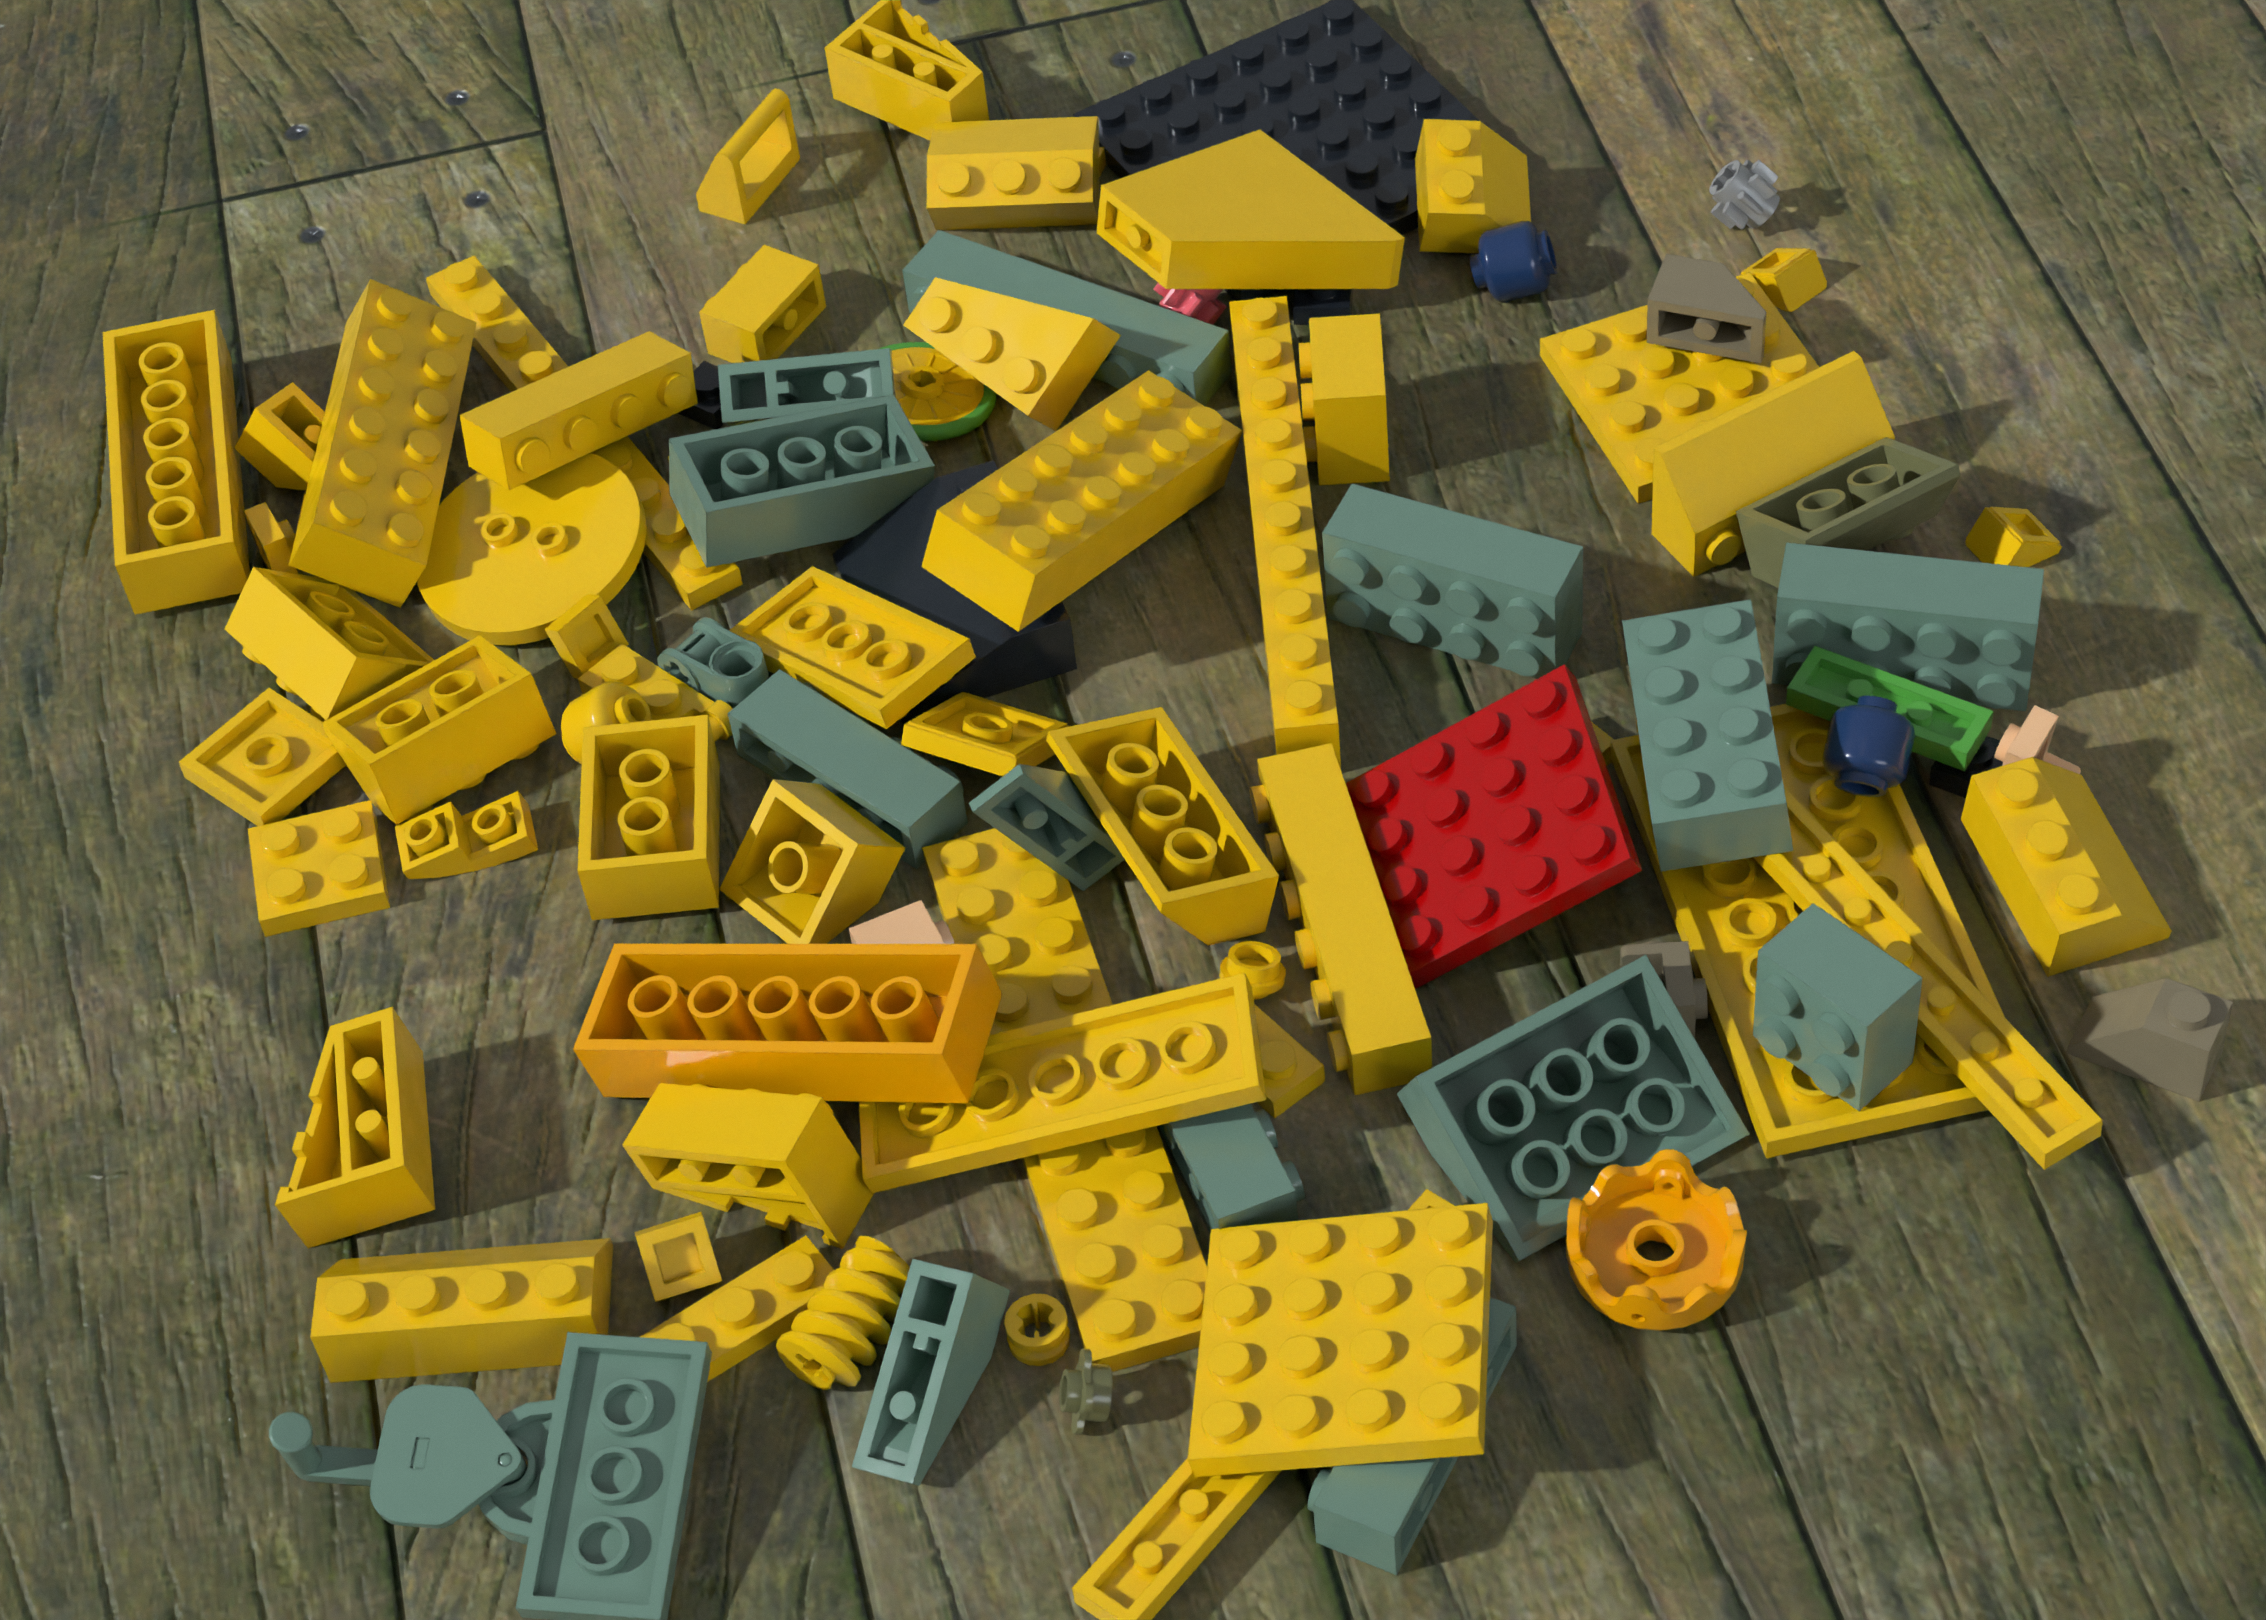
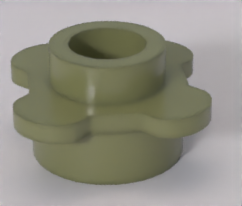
M1082 1348L1080 1350L1076 1369H1064L1060 1383L1061 1412L1072 1413V1433L1082 1435L1085 1421L1106 1422L1112 1401L1113 1381L1111 1367L1107 1364L1092 1363L1090 1349Z

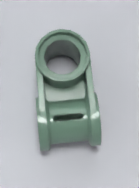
M708 617L700 618L693 626V634L677 648L665 649L657 658L660 668L714 702L722 700L732 708H735L770 678L760 646L725 629L717 621Z

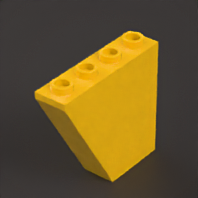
M1260 129L1101 185L1097 234L1165 289H1390L1398 285L1405 237Z

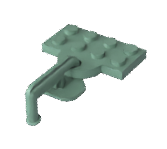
M567 1332L555 1399L525 1403L502 1415L497 1421L478 1396L468 1388L421 1384L403 1390L391 1401L385 1414L378 1450L315 1445L312 1441L313 1427L310 1420L298 1412H285L278 1415L270 1425L269 1439L293 1472L302 1480L370 1486V1498L375 1510L384 1520L394 1525L436 1529L445 1528L455 1523L479 1504L483 1515L494 1528L507 1539L527 1545L516 1603V1610L522 1618L545 1620H667L712 1351L707 1342ZM523 1457L528 1459V1465Z

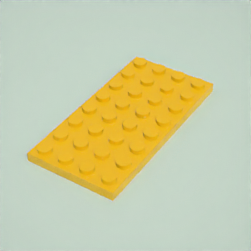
M1786 704L1770 707L1784 787L2004 1016L1900 784L1896 787L1887 788L1886 795L1881 797L1859 796L1840 790L1834 784L1835 778L1826 772L1822 762L1830 721ZM1639 735L1611 740L1610 758L1681 941H1688L1691 966L1695 977L1705 978L1709 1013L1766 1158L1988 1110L1917 1033L1913 1063L1860 1111L1838 1096L1833 1097L1824 1093L1816 1086L1809 1075L1785 1058H1777L1768 1053L1758 1039L1753 1036L1758 950L1798 917L1803 910L1753 857L1661 872L1651 822Z

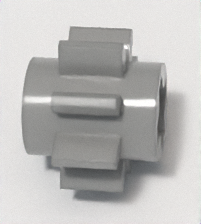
M1738 160L1728 163L1719 171L1710 185L1709 192L1713 196L1712 199L1717 202L1711 213L1729 229L1735 225L1740 229H1743L1745 225L1752 229L1761 226L1771 217L1779 204L1780 197L1777 194V190L1772 186L1778 179V175L1760 160L1754 164L1749 160H1746L1744 164Z

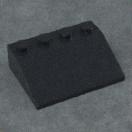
M994 460L937 477L832 553L834 564L842 580L970 639L976 658L958 671L950 681L941 685L911 709L901 719L903 724L961 692L987 698L1077 669L1071 619L1062 601L1018 632L921 567L937 509L998 470Z

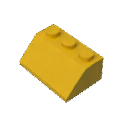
M1098 116L935 122L927 153V210L935 229L961 230L1097 225L1099 212Z
M257 567L252 568L224 629L243 646L242 653L247 658L266 666L277 676V685L285 691L301 697L312 707L310 714L322 722L434 661L432 657L354 590L320 577Z
M481 635L321 723L326 735L369 800L396 825L430 811L433 804L458 790L469 789L478 785L489 772L510 760L521 759L532 754L540 743L557 734L532 674Z
M2029 757L1971 776L1961 821L2047 977L2170 937L2171 929L2081 774L2034 757Z

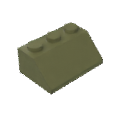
M1885 437L1737 510L1736 514L1752 576L1779 588L1786 542L1867 551L1887 540H1897L1910 535L1914 531L1915 526L1937 516L1961 475L1959 465Z

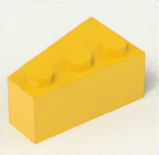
M880 0L824 48L833 99L922 138L931 140L935 122L989 120L983 71L947 39L942 41L937 39L929 31L928 22L919 14L913 17L902 7L901 0Z
M937 277L934 278L903 324V326L1024 414L1054 431H1057L1121 336L1094 318Z
M393 1007L331 1025L308 1095L313 1102V1107L305 1132H297L292 1151L297 1157L288 1186L280 1187L275 1202L276 1208L308 1249L435 1210L423 1051Z
M659 1083L622 1144L652 1189L724 1212H728L734 1202L767 1212L764 1218L766 1225L784 1231L791 1220L823 1230V1243L840 1249L845 1247L874 1195L863 1181L862 1159L834 1117L832 1108L822 1097L808 1093L791 1095L762 1092L752 1088L735 1090L712 1088L702 1084H692L689 1086Z

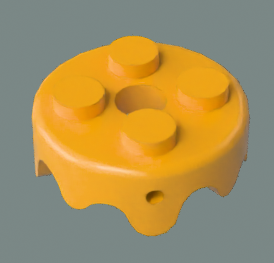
M1665 1149L1657 1152L1649 1162L1639 1166L1623 1167L1618 1164L1606 1166L1598 1174L1595 1183L1582 1200L1575 1197L1571 1198L1567 1214L1566 1258L1570 1276L1580 1294L1603 1315L1615 1322L1636 1329L1656 1331L1678 1329L1705 1320L1719 1310L1733 1294L1743 1271L1747 1230H1744L1737 1202L1730 1189L1725 1186L1716 1189L1706 1185L1696 1176L1690 1160L1682 1152L1674 1149ZM1656 1241L1667 1244L1674 1253L1665 1260L1651 1261L1639 1255L1636 1248L1644 1242Z

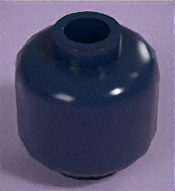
M1521 221L1484 232L1478 243L1479 254L1470 256L1471 271L1477 288L1487 287L1493 298L1501 303L1544 292L1549 285L1550 276L1558 273L1556 256L1548 231H1538L1534 224L1529 221Z
M1861 696L1858 698L1857 705L1841 707L1832 714L1822 762L1826 772L1835 778L1834 784L1840 790L1859 796L1881 797L1886 795L1887 788L1896 787L1905 781L1915 738V730L1911 721L1896 713L1897 704L1895 702L1877 696Z

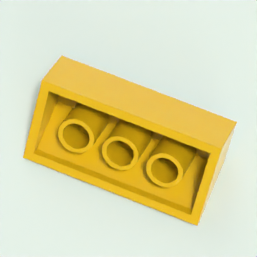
M1852 351L1654 447L1651 534L1693 577L1717 565H1724L1735 556L1746 551L1736 514L1737 510L1885 437L1895 440V435L1862 357L1855 351Z
M1162 707L1048 731L1046 741L1161 914L1208 946L1266 932L1279 875Z
M611 1238L340 1259L317 1278L310 1338L330 1383L561 1365L567 1332L608 1335L613 1243Z

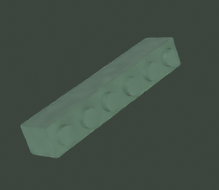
M941 230L935 233L902 270L910 313L914 310L934 278L937 277L1096 319L1121 336L1093 378L1119 389L1149 370L1155 375L1169 380L1177 389L1205 406L1232 373L1229 331L1227 329Z

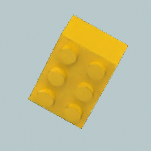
M708 715L583 727L577 872L591 919L601 920L719 908L720 762Z

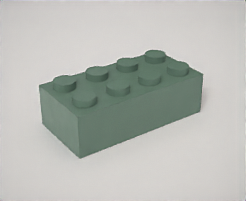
M894 394L669 439L670 496L706 568L856 537L934 480L935 465Z
M1351 484L1322 532L1328 619L1534 678H1540L1566 664L1582 635L1583 546L1356 484Z
M1786 542L1777 594L1772 683L1789 685L1814 646L1982 707L2026 711L2038 629L2044 569Z
M1751 599L1623 620L1622 624L1648 802L1660 871L1793 851L1787 802Z

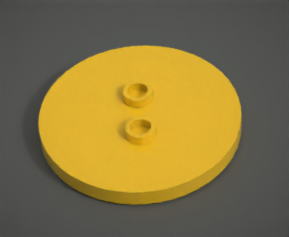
M589 453L511 490H507L477 472L456 487L439 505L427 566L417 581L419 591L436 619L448 630L465 639L472 640L481 635L493 645H518L547 639L549 636L544 629L585 595H600L607 605L626 585L641 559L647 534L645 511L635 488L623 471L612 462L593 453Z

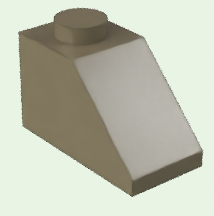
M1666 254L1648 297L1647 343L1762 363L1766 329V311L1723 263Z
M2168 978L2093 996L2068 1045L2067 1054L2200 1101L2223 1052L2233 1001Z

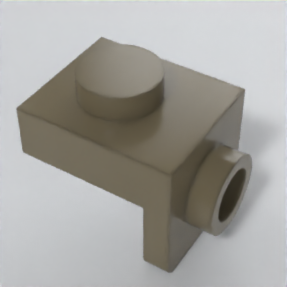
M1649 941L1642 944L1622 946L1620 948V968L1647 955L1695 1039L1696 1019L1707 1018L1708 1003L1705 978L1693 979L1688 941Z

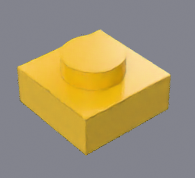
M266 502L244 510L257 550L267 569L298 574L296 568L289 566L295 534L288 520L277 523Z
M585 595L544 629L573 678L577 679L619 644L629 645L600 595Z
M702 1212L635 1232L655 1302L722 1281Z

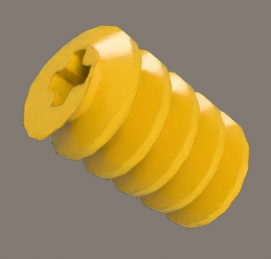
M870 1236L858 1237L855 1243L856 1247L846 1251L843 1255L840 1268L831 1271L823 1284L824 1289L816 1291L811 1296L807 1305L808 1310L798 1313L791 1325L792 1331L782 1334L776 1343L778 1355L787 1368L800 1380L813 1387L823 1390L831 1389L834 1381L847 1387L856 1386L860 1381L861 1374L853 1362L864 1366L872 1365L876 1360L877 1353L869 1341L880 1345L888 1344L892 1330L886 1321L894 1323L910 1267L892 1248Z

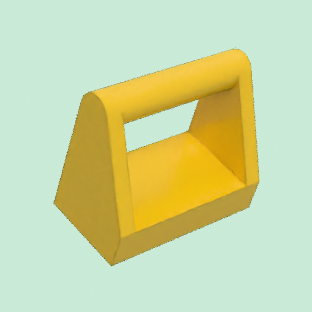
M776 88L772 89L714 157L696 193L700 212L745 225L800 160L790 101L784 91Z

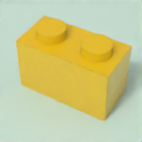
M763 245L699 311L708 354L731 363L778 359L827 307L819 264Z

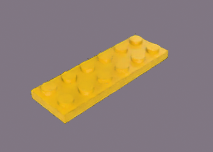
M1241 973L991 1034L969 1103L859 1102L863 1181L871 1193H876L1266 1100L1253 991L1246 974Z

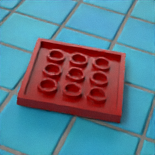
M1565 664L1345 783L1415 989L1642 871L1576 677Z

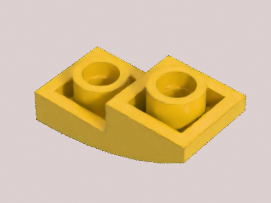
M519 791L465 815H461L451 802H448L395 826L402 871L408 879L437 878L474 872L515 860L538 850L530 807Z

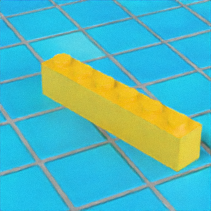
M1329 743L1257 759L1259 785L1249 788L1252 809L1257 824L1268 823L1271 833L1264 834L1268 860L1276 871L1283 870L1286 881L1280 882L1279 887L1287 920L1299 919L1302 930L1295 931V941L1303 970L1314 968L1318 979L1311 981V992L1318 1019L1330 1018L1334 1031L1327 1032V1042L1334 1070L1336 1072L1347 1071L1354 1096L1408 1084L1416 1076L1433 1068L1431 1035L1333 745Z

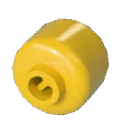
M605 682L568 704L562 714L561 721L563 745L567 753L582 765L583 727L652 720L651 711L646 701L631 687L621 682Z

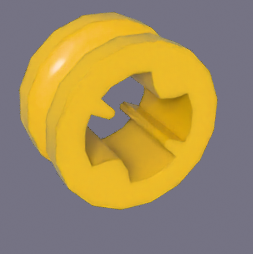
M1036 1293L1023 1296L1011 1304L1005 1315L1004 1326L1012 1355L1018 1361L1031 1366L1047 1365L1062 1357L1069 1347L1071 1337L1064 1306L1052 1296ZM1041 1322L1049 1323L1050 1332L1045 1336L1040 1337L1037 1330L1034 1333V1338L1026 1336L1025 1327L1029 1324L1035 1323L1036 1328L1039 1329Z

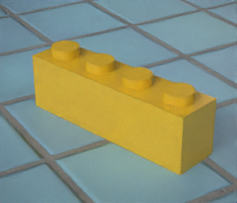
M648 331L461 414L460 421L468 466L507 490H511L698 404L691 353Z

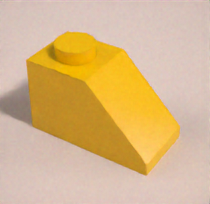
M292 382L254 409L234 449L275 487L306 491L325 411Z

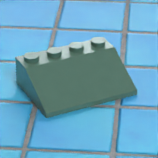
M1647 955L1413 1078L1397 1093L1429 1153L1469 1204L1488 1203L1493 1219L1492 1234L1515 1263L1567 1235V1214L1571 1198L1575 1197L1582 1200L1595 1183L1598 1174L1606 1166L1618 1164L1623 1167L1639 1166L1649 1162L1657 1152L1665 1149H1674L1682 1152L1690 1160L1691 1166L1749 1135L1748 1130Z

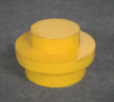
M1245 941L1237 943L1229 949L1228 956L1220 964L1219 977L1221 979L1245 973L1252 986L1253 999L1256 1000L1265 998L1269 994L1279 991L1284 986L1286 969L1281 963V955L1277 949L1266 943Z

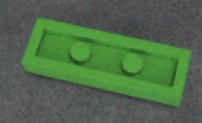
M1814 646L1787 687L1786 705L1830 721L1832 714L1841 707L1857 705L1858 698L1861 696H1877L1889 699L1897 704L1896 713L1907 718L1914 726L1915 738L1912 752L1962 771L1967 769L1992 727L1994 711L1817 646Z

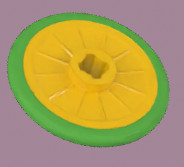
M905 342L879 348H890L892 350L895 397L920 441H938L961 436L976 429L992 413L996 402V393L927 342Z

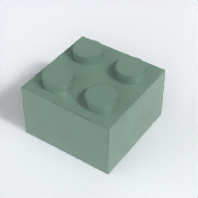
M1813 903L1758 950L1753 1036L1758 1039L1768 1053L1777 1058H1785L1809 1075L1816 1086L1824 1093L1833 1097L1838 1096L1860 1111L1913 1063L1923 978Z

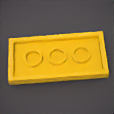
M814 566L802 573L729 630L746 640L755 642L761 647L768 671L775 674L780 669L799 682H806L812 685L820 695L833 703L885 729H888L895 722L904 718L911 709L941 685L950 681L958 671L976 658L969 638Z

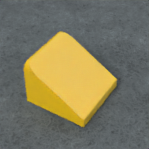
M1775 248L1740 274L1750 272L1772 303L1786 312L1795 311L1827 287V281L1815 250H1810V248Z
M1985 507L1965 540L1966 546L1982 563L2020 567L2035 565L2058 554L2062 548L2059 544L2060 541L2028 509Z

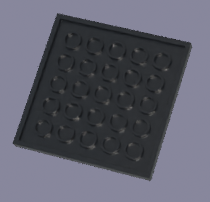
M1353 0L1328 1L1324 5L1285 20L1269 29L1239 40L1230 46L1200 59L1193 60L1184 66L1154 79L1147 80L1136 87L1101 100L1073 114V117L1098 116L1099 147L1105 148L1106 164L1119 178L1260 129L1401 235L1418 228L1415 157L1424 119L1480 121ZM1283 289L1224 290L1234 301L1265 298Z

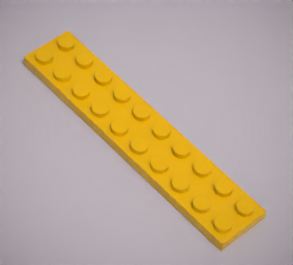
M995 828L922 847L925 865L941 914L951 932L954 943L978 945L1002 992L990 1035L1113 1005L1068 879H1065ZM1157 1126L1021 1158L1083 1348L1091 1350L1092 1363L1110 1365L1111 1371L1114 1372L1198 1348L1207 1266Z

